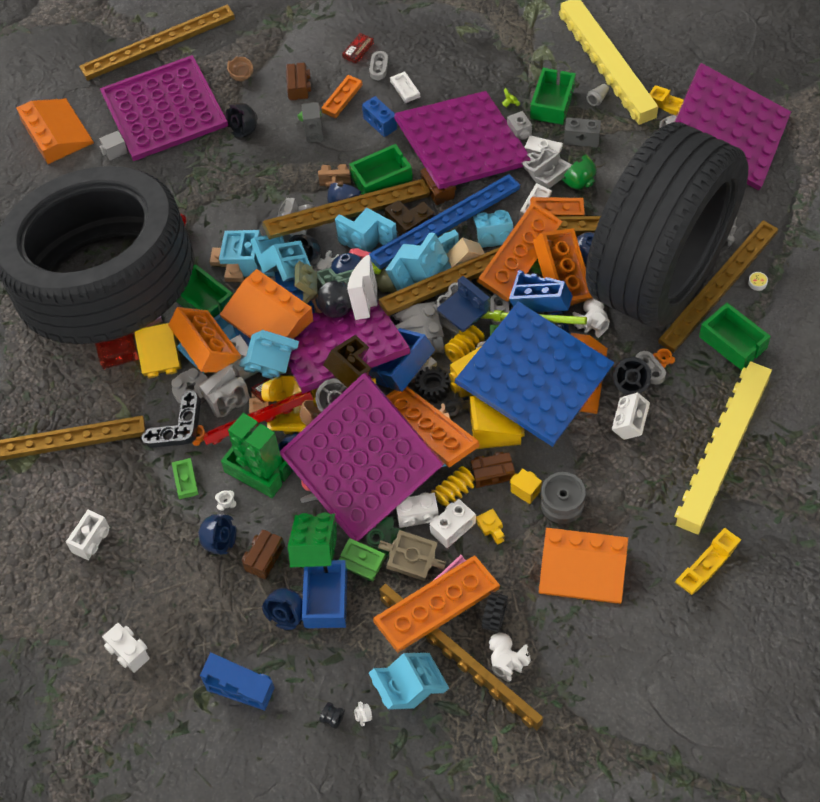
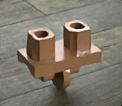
M340 164L338 170H331V166L322 165L321 170L318 171L320 186L329 187L331 183H338L337 186H343V184L351 185L350 170L346 164Z

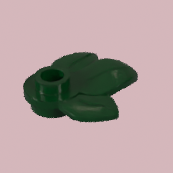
M386 517L376 528L367 533V543L377 549L380 540L392 544L401 529L393 527L394 520L392 517ZM379 535L380 540L374 541L373 536ZM378 549V551L385 553L386 557H389L388 551Z

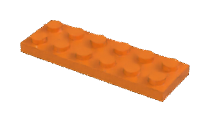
M532 202L477 282L508 302L518 270L527 274L537 260L533 240L542 232L556 231L563 221Z
M408 386L402 392L394 390L386 395L428 446L449 468L480 447L477 439Z
M474 555L375 616L373 622L396 652L399 653L489 596L491 592L499 590L500 584Z

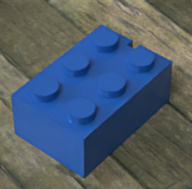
M399 328L398 331L408 344L411 353L372 367L369 374L372 378H376V384L402 392L430 358L435 349L426 335Z
M332 560V565L327 566L328 573H325L324 566L304 567L302 606L304 628H346L347 566L345 560Z

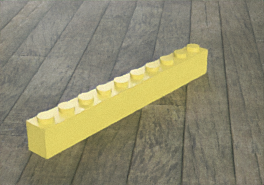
M568 0L562 2L559 11L560 18L565 21L568 29L573 32L576 41H579L584 52L588 53L591 62L595 63L598 67L599 73L603 74L607 84L613 88L615 95L621 99L624 108H627L630 112L631 118L635 119L638 125L656 119L658 105L582 1Z
M751 361L747 368L743 367L739 377L742 380L740 383L736 382L733 389L735 395L733 398L729 397L726 408L728 410L726 413L722 412L719 423L721 425L719 428L715 427L711 438L714 440L712 443L708 442L704 453L707 455L705 459H700L697 466L699 472L697 475L693 474L689 484L692 487L690 491H685L682 498L684 504L682 507L678 506L674 516L677 518L676 526L699 535L767 386L772 369Z

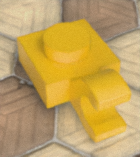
M493 509L476 517V523L485 536L491 534L497 545L504 542V534L501 530L503 524Z

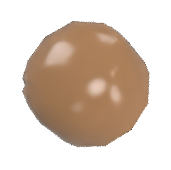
M236 56L232 61H228L227 70L231 78L241 82L247 80L253 74V65L249 59Z
M305 400L300 409V419L305 425H309L321 413L318 407L314 406L313 400Z

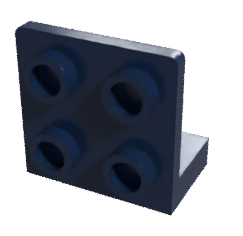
M462 276L458 279V291L437 307V312L461 332H464L490 311V297Z

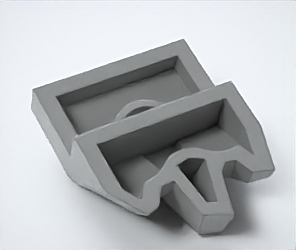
M542 148L540 154L534 152L527 154L531 160L522 162V165L536 183L549 189L565 177V172L572 164L562 160L560 153L552 149Z
M435 302L416 304L393 315L395 320L400 321L399 324L395 325L397 330L401 328L426 335L427 338L437 339L438 336L444 337L438 312L433 308Z

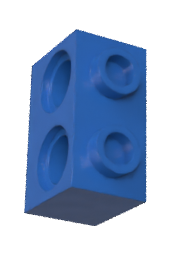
M376 96L362 104L363 118L383 137L398 129L394 118L395 113Z

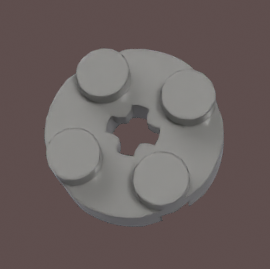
M195 368L179 374L171 383L176 401L181 404L182 395L191 390H186L190 385H194V390L191 391H195L201 398V403L205 401L199 386L208 379L207 376Z

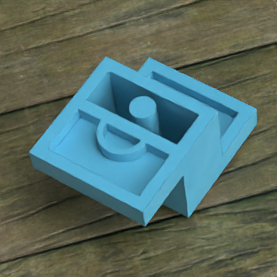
M368 208L354 222L340 214L335 218L338 241L352 249L359 248L363 251L371 252L379 242L384 246L397 238L396 223Z
M260 230L225 231L219 256L220 264H238L244 277H248L256 269L263 273L250 241L254 237L262 236ZM275 272L264 273L266 276H275Z
M429 233L421 246L403 244L386 268V272L398 291L440 273L449 258L436 234Z
M267 235L254 237L250 240L263 273L279 271L283 282L295 280V265L298 261L310 265L301 241L285 243L282 236L269 240Z
M261 330L252 334L247 355L240 360L239 366L249 373L260 372L266 378L278 377L286 373L291 351L298 348L299 341Z
M403 653L388 668H373L369 672L372 683L377 688L382 702L387 709L415 708L430 694L444 693L449 689L430 653Z

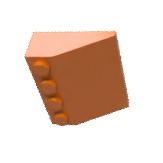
M67 99L35 100L16 107L23 125L47 164L94 143Z
M258 269L241 283L220 313V317L249 338H251L252 334L265 330L294 339L313 322L312 307Z
M546 528L539 594L621 604L628 537Z

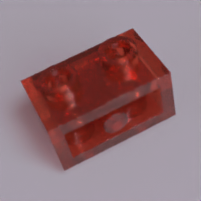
M132 333L114 340L95 343L98 358L103 369L139 360Z

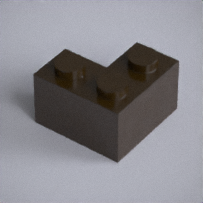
M397 200L384 208L385 218L396 223V231L399 236L435 216V212L425 202L409 210L400 200Z
M354 335L333 348L323 366L348 388L363 373L368 375L372 368L362 360L369 347L357 335Z

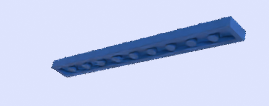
M508 174L369 253L371 261L381 270L390 264L403 244L421 246L429 233H435L437 237L520 190V184Z

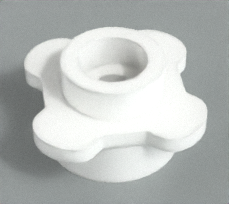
M224 490L216 494L215 499L218 501V510L223 511L225 508H234L236 506L233 491Z
M361 701L358 702L354 715L357 722L360 721V725L363 727L365 722L371 721L372 714L368 704L363 705Z

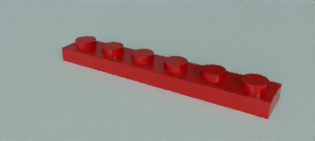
M312 390L303 394L299 392L247 415L258 423L264 420L269 422L275 419L278 414L283 413L285 415L292 412L293 408L302 406L305 400H313L314 394ZM236 420L205 432L203 439L206 445L210 443L215 445L220 443L224 437L229 436L228 429Z

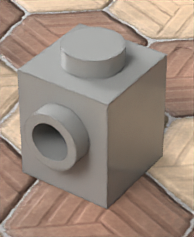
M523 111L507 117V124L516 138L518 137L521 141L532 136V124Z
M119 131L99 138L101 142L99 146L103 156L106 155L109 161L128 153L125 141Z

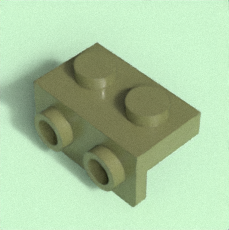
M298 261L295 265V287L303 291V302L307 304L310 300L315 299L318 294L317 271L313 270L310 265Z

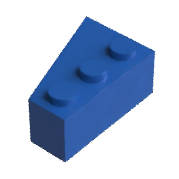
M518 270L509 300L513 307L519 301L534 312L568 311L573 295L564 281L548 277L544 279L536 274L528 275Z
M211 652L200 674L207 691L264 711L275 689L273 681L269 676L255 673Z

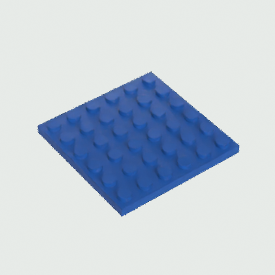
M518 301L456 377L454 383L553 447L615 362Z

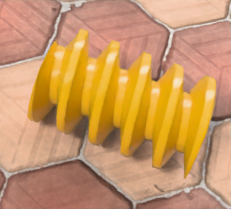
M472 325L466 331H460L449 343L445 344V354L451 362H455L469 354L470 350L474 351L475 346L480 341L485 340V336L479 328Z
M461 466L459 471H455L453 476L450 475L447 480L442 481L441 485L436 486L435 490H432L431 493H435L437 502L447 507L450 504L449 501L456 502L455 496L459 499L462 498L461 491L465 494L468 493L467 486L470 489L474 488L472 483L474 477L467 468Z

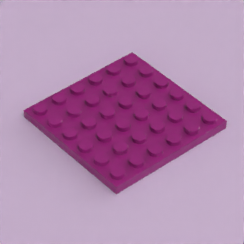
M193 55L100 88L101 94L133 161L228 126V122Z
M700 63L674 122L684 123L740 148L745 153L749 166L747 184L760 190L791 111Z
M486 91L395 113L394 118L438 189L524 167L522 162L531 160L527 155L528 152L518 137L516 138L507 121Z
M378 300L377 306L370 307V318L355 320L352 308L345 316L340 318H331L323 313H313V322L294 338V340L299 341L297 349L291 351L288 368L302 394L319 388L326 380L337 379L323 364L333 348L354 335H357L369 347L362 360L371 368L411 353L408 344L389 316L381 308Z
M363 373L280 451L283 459L330 514H335L336 522L346 534L358 542L444 465L441 459L367 373Z

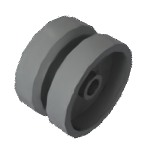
M557 472L550 475L544 481L541 487V509L550 521L558 524H568L581 516L586 496L582 480L568 472Z

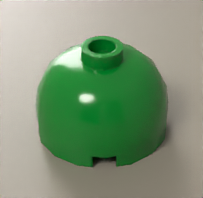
M587 154L581 157L583 159L581 162L576 161L565 172V177L562 178L573 189L589 188L595 182L594 177L596 176L597 168Z

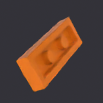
M347 75L321 107L322 113L337 118L362 87V80Z
M532 197L530 199V205L534 202L555 217L585 215L583 198Z

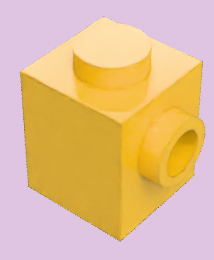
M522 469L518 474L515 473L510 480L511 493L529 504L541 492L542 480L538 479L533 472H527Z

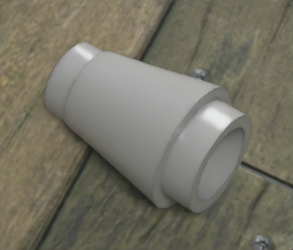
M601 84L590 90L587 94V102L592 106L600 105L609 92V87L606 84Z

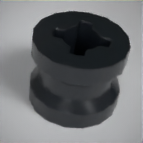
M328 702L321 712L319 721L323 724L328 723L332 728L336 729L343 719L345 709L336 708L332 703Z

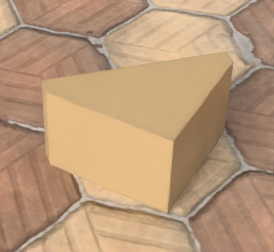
M461 238L447 253L452 268L485 253L480 243Z

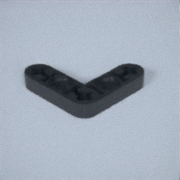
M190 390L182 395L178 425L149 428L142 434V441L150 448L185 445L194 442L197 436L201 398L198 394ZM193 413L192 419L185 421V417ZM173 432L172 438L165 440L166 435Z

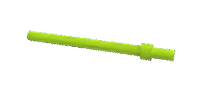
M495 310L494 312H487L481 319H493L494 321L502 322L508 313L503 310ZM539 314L552 323L587 324V317Z

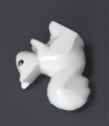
M594 298L586 300L583 304V309L587 314L581 315L576 312L572 314L573 316L587 317V324H574V327L576 329L585 328L584 333L594 329L596 337L599 338L608 329L610 323L607 313L603 310L605 307L603 303Z
M496 633L490 637L489 648L493 650L491 656L492 671L496 676L510 682L512 680V670L522 673L523 666L530 665L531 659L527 651L528 645H524L518 652H514L511 650L513 644L509 635Z

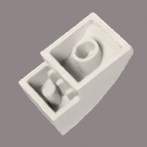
M366 255L357 264L348 282L347 290L355 320L370 318V307L377 306V282L370 255Z

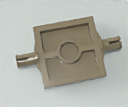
M399 530L397 538L392 544L380 540L378 549L389 552L386 569L423 581L426 580L428 571L432 566L444 570L446 561L435 558L438 542Z

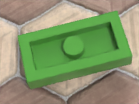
M191 458L172 462L179 500L199 495Z

